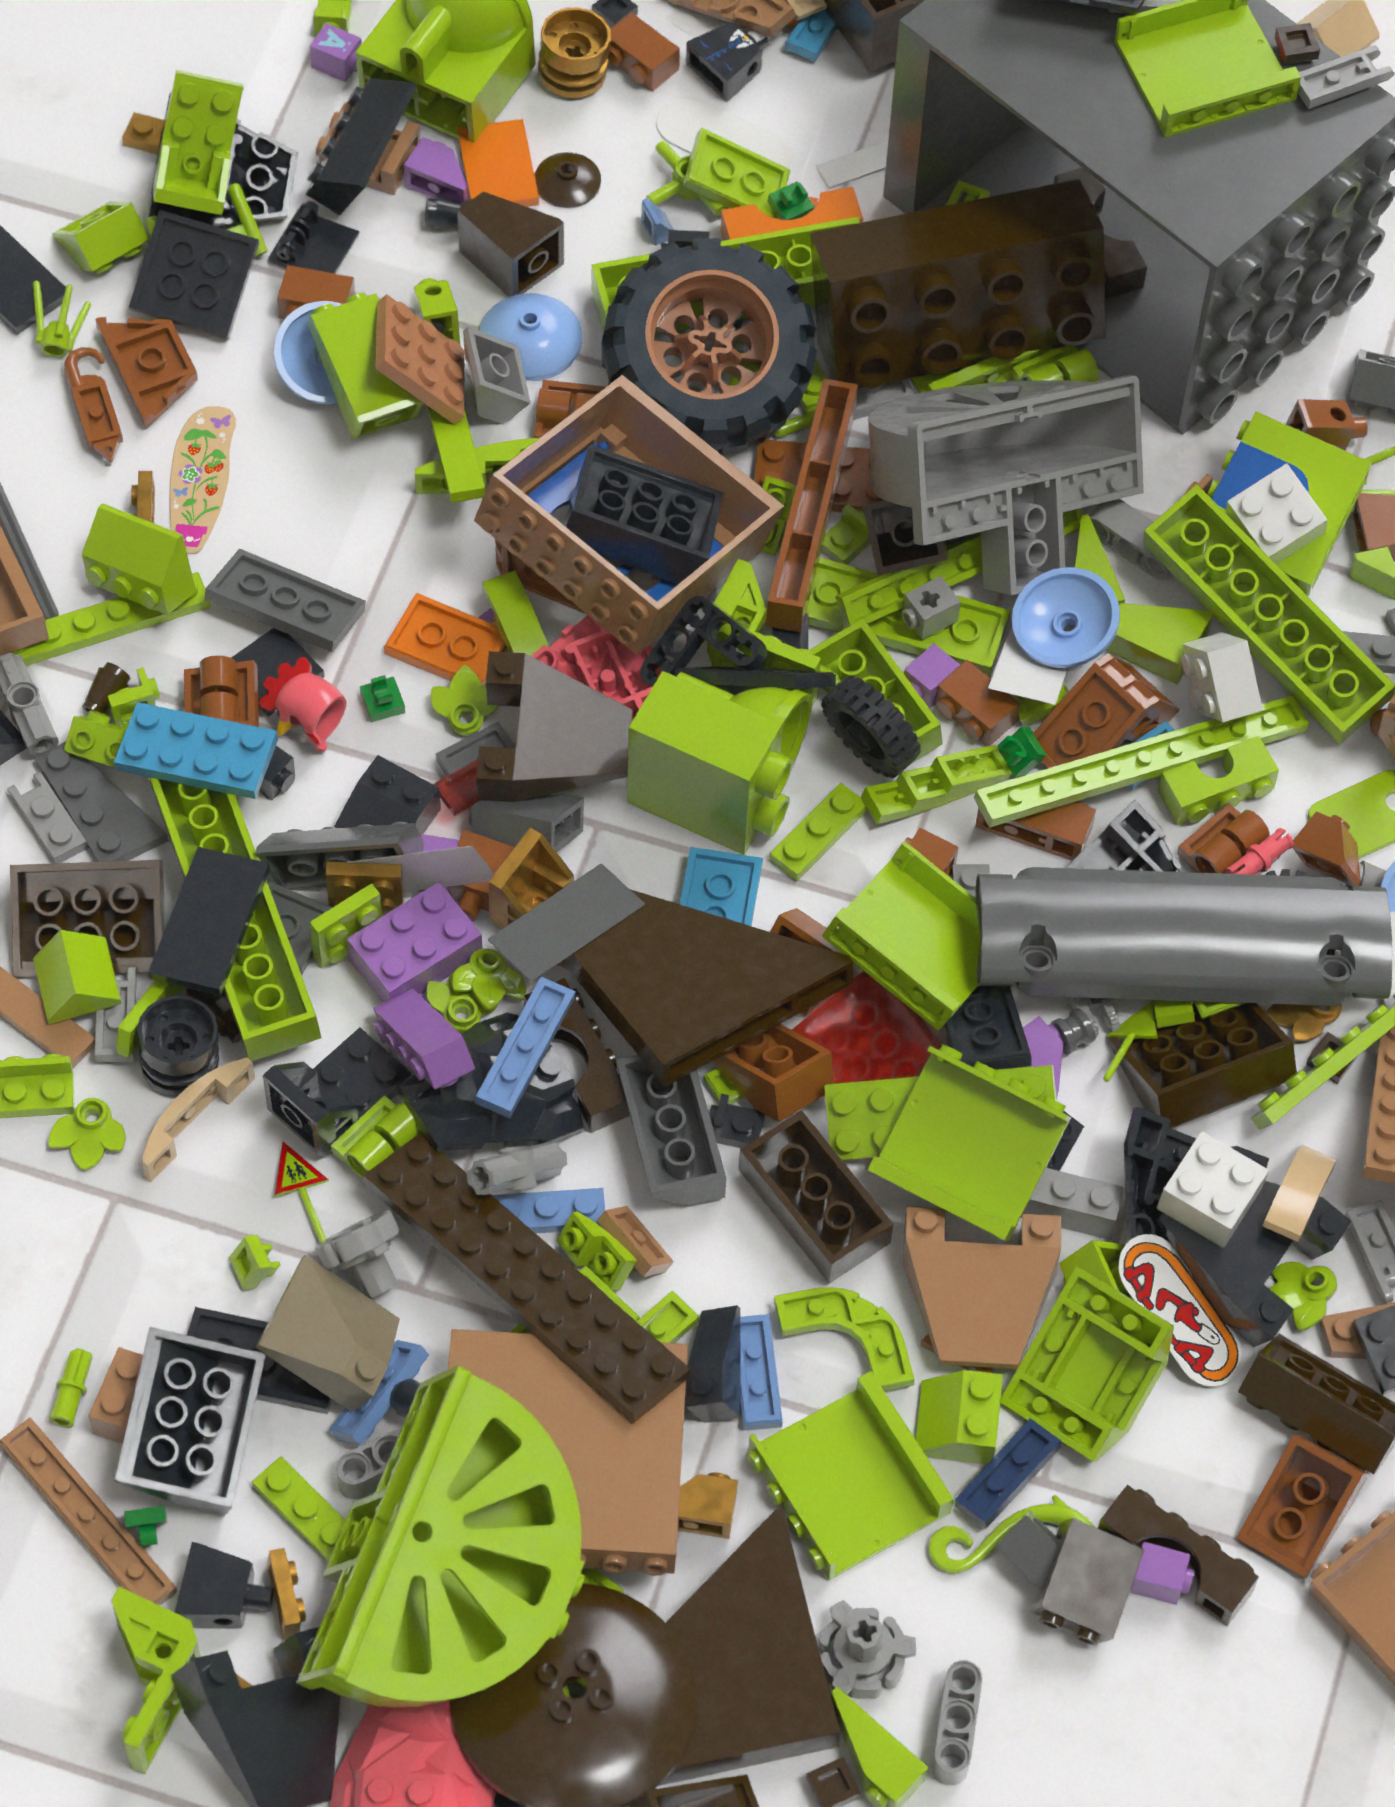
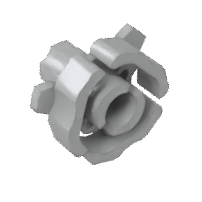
M390 1210L382 1211L344 1228L317 1244L318 1246L315 1248L324 1267L332 1273L351 1267L364 1295L371 1299L398 1285L395 1275L384 1255V1252L390 1250V1242L397 1238L396 1235L400 1231Z
M844 1600L831 1606L830 1613L833 1621L827 1625L820 1637L819 1649L822 1653L821 1660L825 1676L832 1685V1689L839 1687L846 1695L850 1693L856 1698H878L881 1694V1680L867 1683L861 1682L857 1678L872 1677L880 1674L888 1667L891 1659H894L895 1665L885 1676L884 1686L887 1689L895 1688L904 1673L905 1659L916 1656L915 1637L904 1635L893 1617H886L883 1619V1624L880 1623L879 1611L876 1608L852 1609ZM833 1639H835L833 1646L835 1659L841 1666L840 1670L832 1665L828 1654L829 1646Z

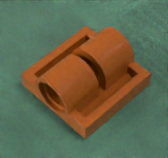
M543 380L542 389L540 388L538 394L534 438H541L607 386Z
M216 655L202 659L198 668L184 669V712L259 727L258 666L255 661L236 662L230 657Z
M1229 803L1178 846L1177 854L1199 873L1224 874V870L1227 867H1230L1246 855L1247 848L1253 844L1259 845L1270 836L1266 823L1255 812L1245 810L1240 813Z

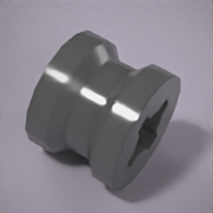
M1079 1008L1070 1012L1068 1018H1058L1051 1022V1025L1062 1036L1063 1052L1067 1055L1076 1051L1078 1045H1088L1096 1039L1090 1019Z

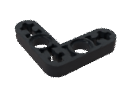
M694 596L685 603L641 666L640 674L643 682L653 687L658 679V675L655 673L658 667H660L661 671L674 675L677 668H684L688 665L705 640L734 664L746 670H755L765 662L767 657L766 645L716 603L703 596ZM700 608L705 613L702 619L697 614ZM687 624H690L691 627L695 628V631L692 632L691 630L687 629ZM725 624H730L731 634L726 641L720 642L718 640L720 628ZM685 634L687 639L685 647L681 651L675 652L673 648L675 639L679 635ZM740 643L750 647L751 652H753L750 658L741 649L737 648ZM665 655L673 657L674 660L670 662L669 659L665 658Z

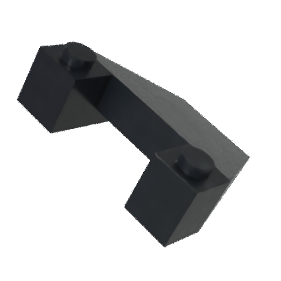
M1269 1181L1264 1182L1258 1196L1224 1248L1163 1212L1156 1220L1223 1322L1253 1347L1274 1339L1293 1311L1291 1306L1264 1285L1291 1243L1313 1260L1332 1251L1352 1222L1326 1199L1319 1196L1299 1242L1265 1228L1263 1223L1281 1186Z
M319 1627L296 1632L273 1649L283 1676L280 1679L241 1689L228 1650L194 1658L171 1675L185 1716L250 1807H313L331 1801L340 1695L323 1687L310 1690L297 1684Z

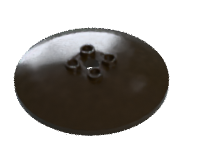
M583 1583L578 1594L574 1598H570L565 1611L569 1613V1619L561 1635H556L555 1639L547 1640L533 1657L502 1681L484 1690L450 1700L454 1730L470 1764L492 1788L524 1807L629 1806L640 1800L646 1790L656 1789L669 1776L683 1756L694 1726L696 1713L694 1675L686 1652L674 1632L654 1611L629 1595L600 1585ZM577 1682L584 1686L586 1694L581 1698L572 1699L565 1695L563 1688L568 1683Z

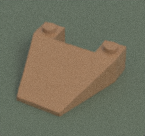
M906 1208L903 1236V1267L940 1365L1018 1369L1057 1274L1061 1251V1216L1022 1214L1018 1245L945 1241L944 1209Z

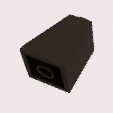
M484 191L475 198L466 200L457 210L459 252L508 297L524 294L564 265V222L560 218Z
M885 500L862 505L877 575L948 560V540L928 545L914 544L913 513L911 507L894 504Z

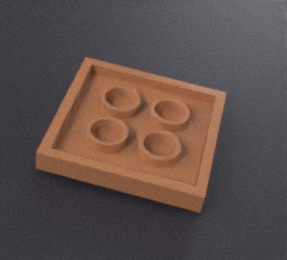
M386 294L377 302L375 369L455 425L464 417V349L457 341L448 339L437 331L432 323L423 321L412 313L404 303L397 302Z

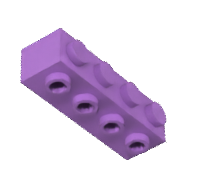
M413 988L373 1007L378 1020L373 1023L379 1039L382 1043H388L394 1055H400L407 1068L412 1067L419 1080L425 1079L434 1089L447 1087L454 1084L460 1076L476 1069L463 1036Z

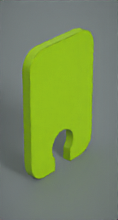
M1385 770L1315 802L1309 809L1308 819L1310 820L1317 811L1329 817L1337 815L1345 820L1350 826L1349 833L1357 842L1359 859L1395 843V811L1391 810L1386 804V798L1391 794H1395V770Z

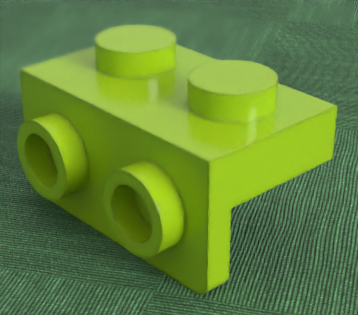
M89 711L88 715L73 716L64 750L115 768L114 760L129 722H123L122 726L109 722L110 716L95 711Z

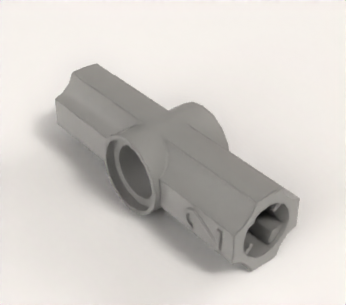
M10 652L0 656V689L9 707L11 719L17 725L28 753L38 755L59 744L57 735L41 702L39 689L33 683L21 655H15Z
M558 1142L500 1149L497 1156L473 1162L472 1168L467 1171L468 1185L474 1188L476 1194L482 1195L502 1190L533 1188L538 1180L560 1175L563 1167L567 1165V1155L559 1147Z

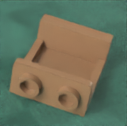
M344 102L339 112L333 114L326 137L322 136L318 141L316 155L319 156L320 164L324 159V156L320 154L323 146L330 136L335 138L338 132L333 128L343 111L348 113L351 107L347 102ZM407 121L402 131L394 130L366 185L367 187L395 195L404 179V164L421 140L419 124Z

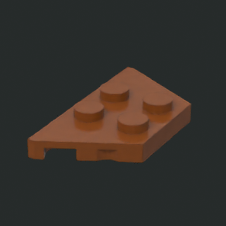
M106 317L95 318L96 327L146 427L198 380L197 371L172 320L154 319L152 321H145L141 318H127V323L107 322Z

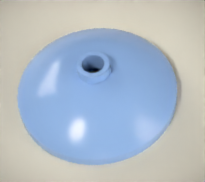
M537 293L518 294L496 303L484 316L479 329L480 332L518 346L526 381L544 380L562 373L576 360L582 345V329L575 313L560 300Z
M329 301L309 303L293 311L281 324L275 338L273 350L275 366L284 384L304 400L324 405L338 404L325 368L318 361L317 356L319 353L310 332L308 321L310 315L314 314L313 310L319 306L333 303L334 307L342 305Z
M1072 567L1050 570L1034 578L1020 592L1012 612V627L1021 649L1033 660L1055 668L1076 667L1097 658L1112 643L1120 623L1119 604L1110 585L1093 572ZM1068 625L1075 626L1070 632L1064 631V628Z

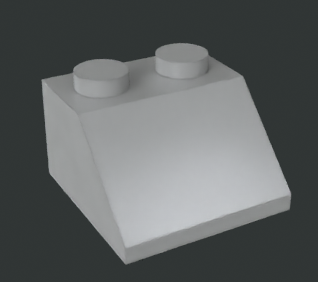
M467 327L463 330L465 360L477 415L504 424L531 404L518 346Z

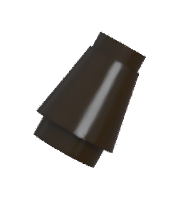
M107 662L103 668L99 667L82 708L88 713L89 711L105 713L109 709L108 695L115 694L121 689L129 688L128 682L131 677L123 669L110 662Z

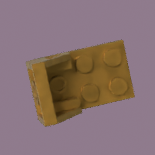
M531 827L488 882L490 919L500 930L574 882V874L543 834ZM562 962L558 963L559 966L568 970Z

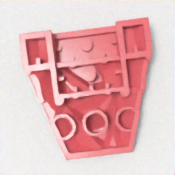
M589 615L585 616L573 627L569 624L561 631L562 636L549 647L542 646L531 655V657L633 710L632 721L653 688L643 682L640 674L643 662L652 651L651 645L636 655L600 624L592 620ZM658 667L655 671V673L658 675V678L662 673L660 667Z
M450 1700L415 1707H387L368 1704L334 1777L330 1807H494L495 1789L477 1773L464 1754L454 1730Z

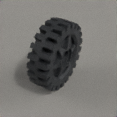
M847 676L822 699V712L828 718L826 721L829 726L835 728L833 732L837 737L844 740L842 743L847 748L850 747L853 750L852 754L858 759L862 758L863 764L867 767L872 766L876 773H882L887 778L889 776L890 778H895L921 753V745L917 741L918 737L916 733L911 731L913 728L910 723L903 720L905 716L900 711L894 709L895 705L890 700L886 701L884 699L883 693L879 690L875 691L873 685L868 682L865 684L863 679Z

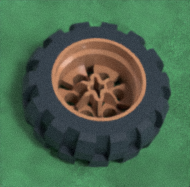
M694 238L691 246L679 248L678 245L672 243L651 253L648 262L642 267H633L617 287V293L612 305L608 307L601 340L602 367L606 369L609 379L608 385L623 375L713 449L718 450L721 455L747 450L748 444L757 439L767 440L786 424V420L792 411L799 407L813 373L817 350L814 348L816 327L810 305L801 301L797 293L799 285L783 266H778L774 269L763 261L765 253L743 243L740 244L739 249L721 246L720 238ZM702 301L703 315L698 316V319L695 317L690 302ZM743 314L751 322L735 332L733 324ZM712 316H719L726 325L723 328H714L709 324L708 319ZM684 323L690 326L692 331L679 334L674 329V326ZM655 331L668 336L673 343L655 341ZM707 340L714 342L711 352L704 350ZM736 342L745 343L749 351L745 354H739L732 344ZM668 355H675L681 360L682 364L677 367H671L665 363L664 358ZM700 361L704 364H708L709 367H703L697 363ZM754 363L760 364L761 367L757 373H754L741 365ZM681 374L684 376L679 383L672 379L679 377ZM733 374L737 377L739 383L734 386L726 385L722 381L721 376ZM693 380L700 381L705 386V390L702 392L692 391L688 388L687 383ZM715 385L720 394H712L711 386Z

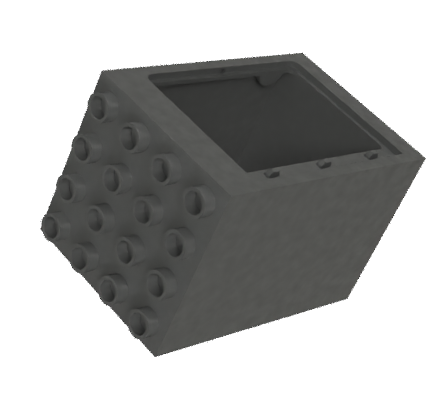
M1060 0L923 1L901 18L899 22L883 197L907 214L946 206L959 180L990 191L989 197L1051 185L1054 183L1055 175L1081 167L1102 182L1105 188L1102 211L1098 213V216L1103 224L1104 234L1118 240L1134 241L1147 265V273L1143 288L1108 299L1105 297V338L1085 342L1075 347L1078 351L1084 348L1087 349L1095 359L1097 367L1111 379L1125 375L1137 376L1139 379L1140 402L1181 435H1184L1202 418H1205L1211 424L1220 421L1234 405L1238 396V391L1236 390L1249 378L1257 384L1265 382L1282 362L1284 357L1283 349L1294 339L1303 345L1309 344L1325 327L1330 316L1329 309L1340 300L1346 305L1352 306L1369 290L1375 274L1367 268L1368 262L1385 238V231L1378 226L1379 218L1387 210L1395 197V187L1389 183L1390 174L1395 169V97L1378 84L1310 109L1307 108L1298 94L1295 101L1165 138L1114 43L1118 19L1129 14L1111 13L1109 9ZM1248 0L1247 5L1283 70L1296 66L1298 72L1341 57L1317 39L1320 47L1319 59L1284 65L1274 38L1276 28L1298 24L1266 0ZM963 191L958 203L964 202L968 192Z

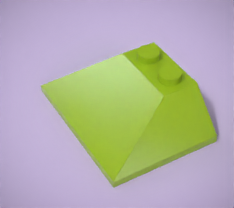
M1076 1266L1004 1391L1000 1403L1027 1420L1031 1418L1060 1439L1061 1442L1091 1461L1097 1462L1130 1430L1168 1363L1174 1325Z

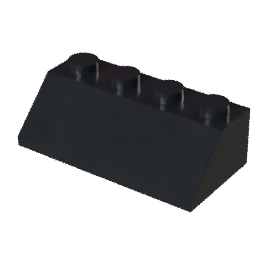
M370 78L363 88L356 86L347 100V104L351 106L348 113L343 111L333 127L338 131L335 138L330 136L320 152L324 156L322 163L317 162L307 177L311 184L305 195L340 216L367 185L417 85L412 82Z

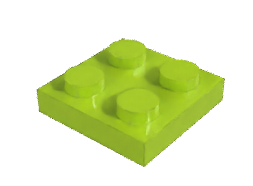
M372 883L310 921L313 958L321 968L331 962L337 963L343 960L348 955L347 938L382 917L380 893Z

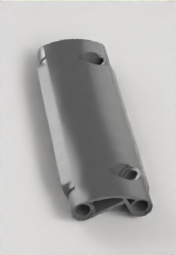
M1046 867L1023 869L1017 874L1015 879L1010 874L978 873L976 878L975 898L980 936L977 960L978 986L1013 987L1014 982H1016L1018 989L1027 995L1047 997L1329 1006L1343 1003L1346 998L1351 996V993L1354 998L1388 999L1391 994L1392 929L1389 901L1385 887L1351 886L1348 890L1347 886H1343L1339 880L1331 877ZM1033 939L1043 940V946L1029 945V942ZM1327 950H1340L1341 955H1327Z

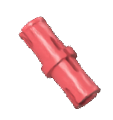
M1278 828L1259 845L1253 844L1247 848L1246 855L1230 867H1227L1224 870V874L1256 875L1260 871L1266 872L1272 867V862L1293 848L1294 842L1292 837L1288 833L1282 838L1281 836L1285 834L1286 830Z

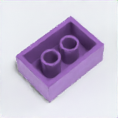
M440 882L435 883L347 938L349 961L382 1003L412 988L419 995L427 991L429 981L442 982L450 977L458 967L469 963L470 957L475 951L483 949L481 932Z

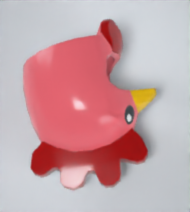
M304 657L299 658L294 667L285 662L278 668V678L267 677L264 680V687L269 694L260 699V706L267 711L276 713L279 720L277 728L279 737L296 725H303L308 744L315 750L324 752L328 747L325 740L336 729L345 713L346 698L330 682L312 674V666L308 659Z

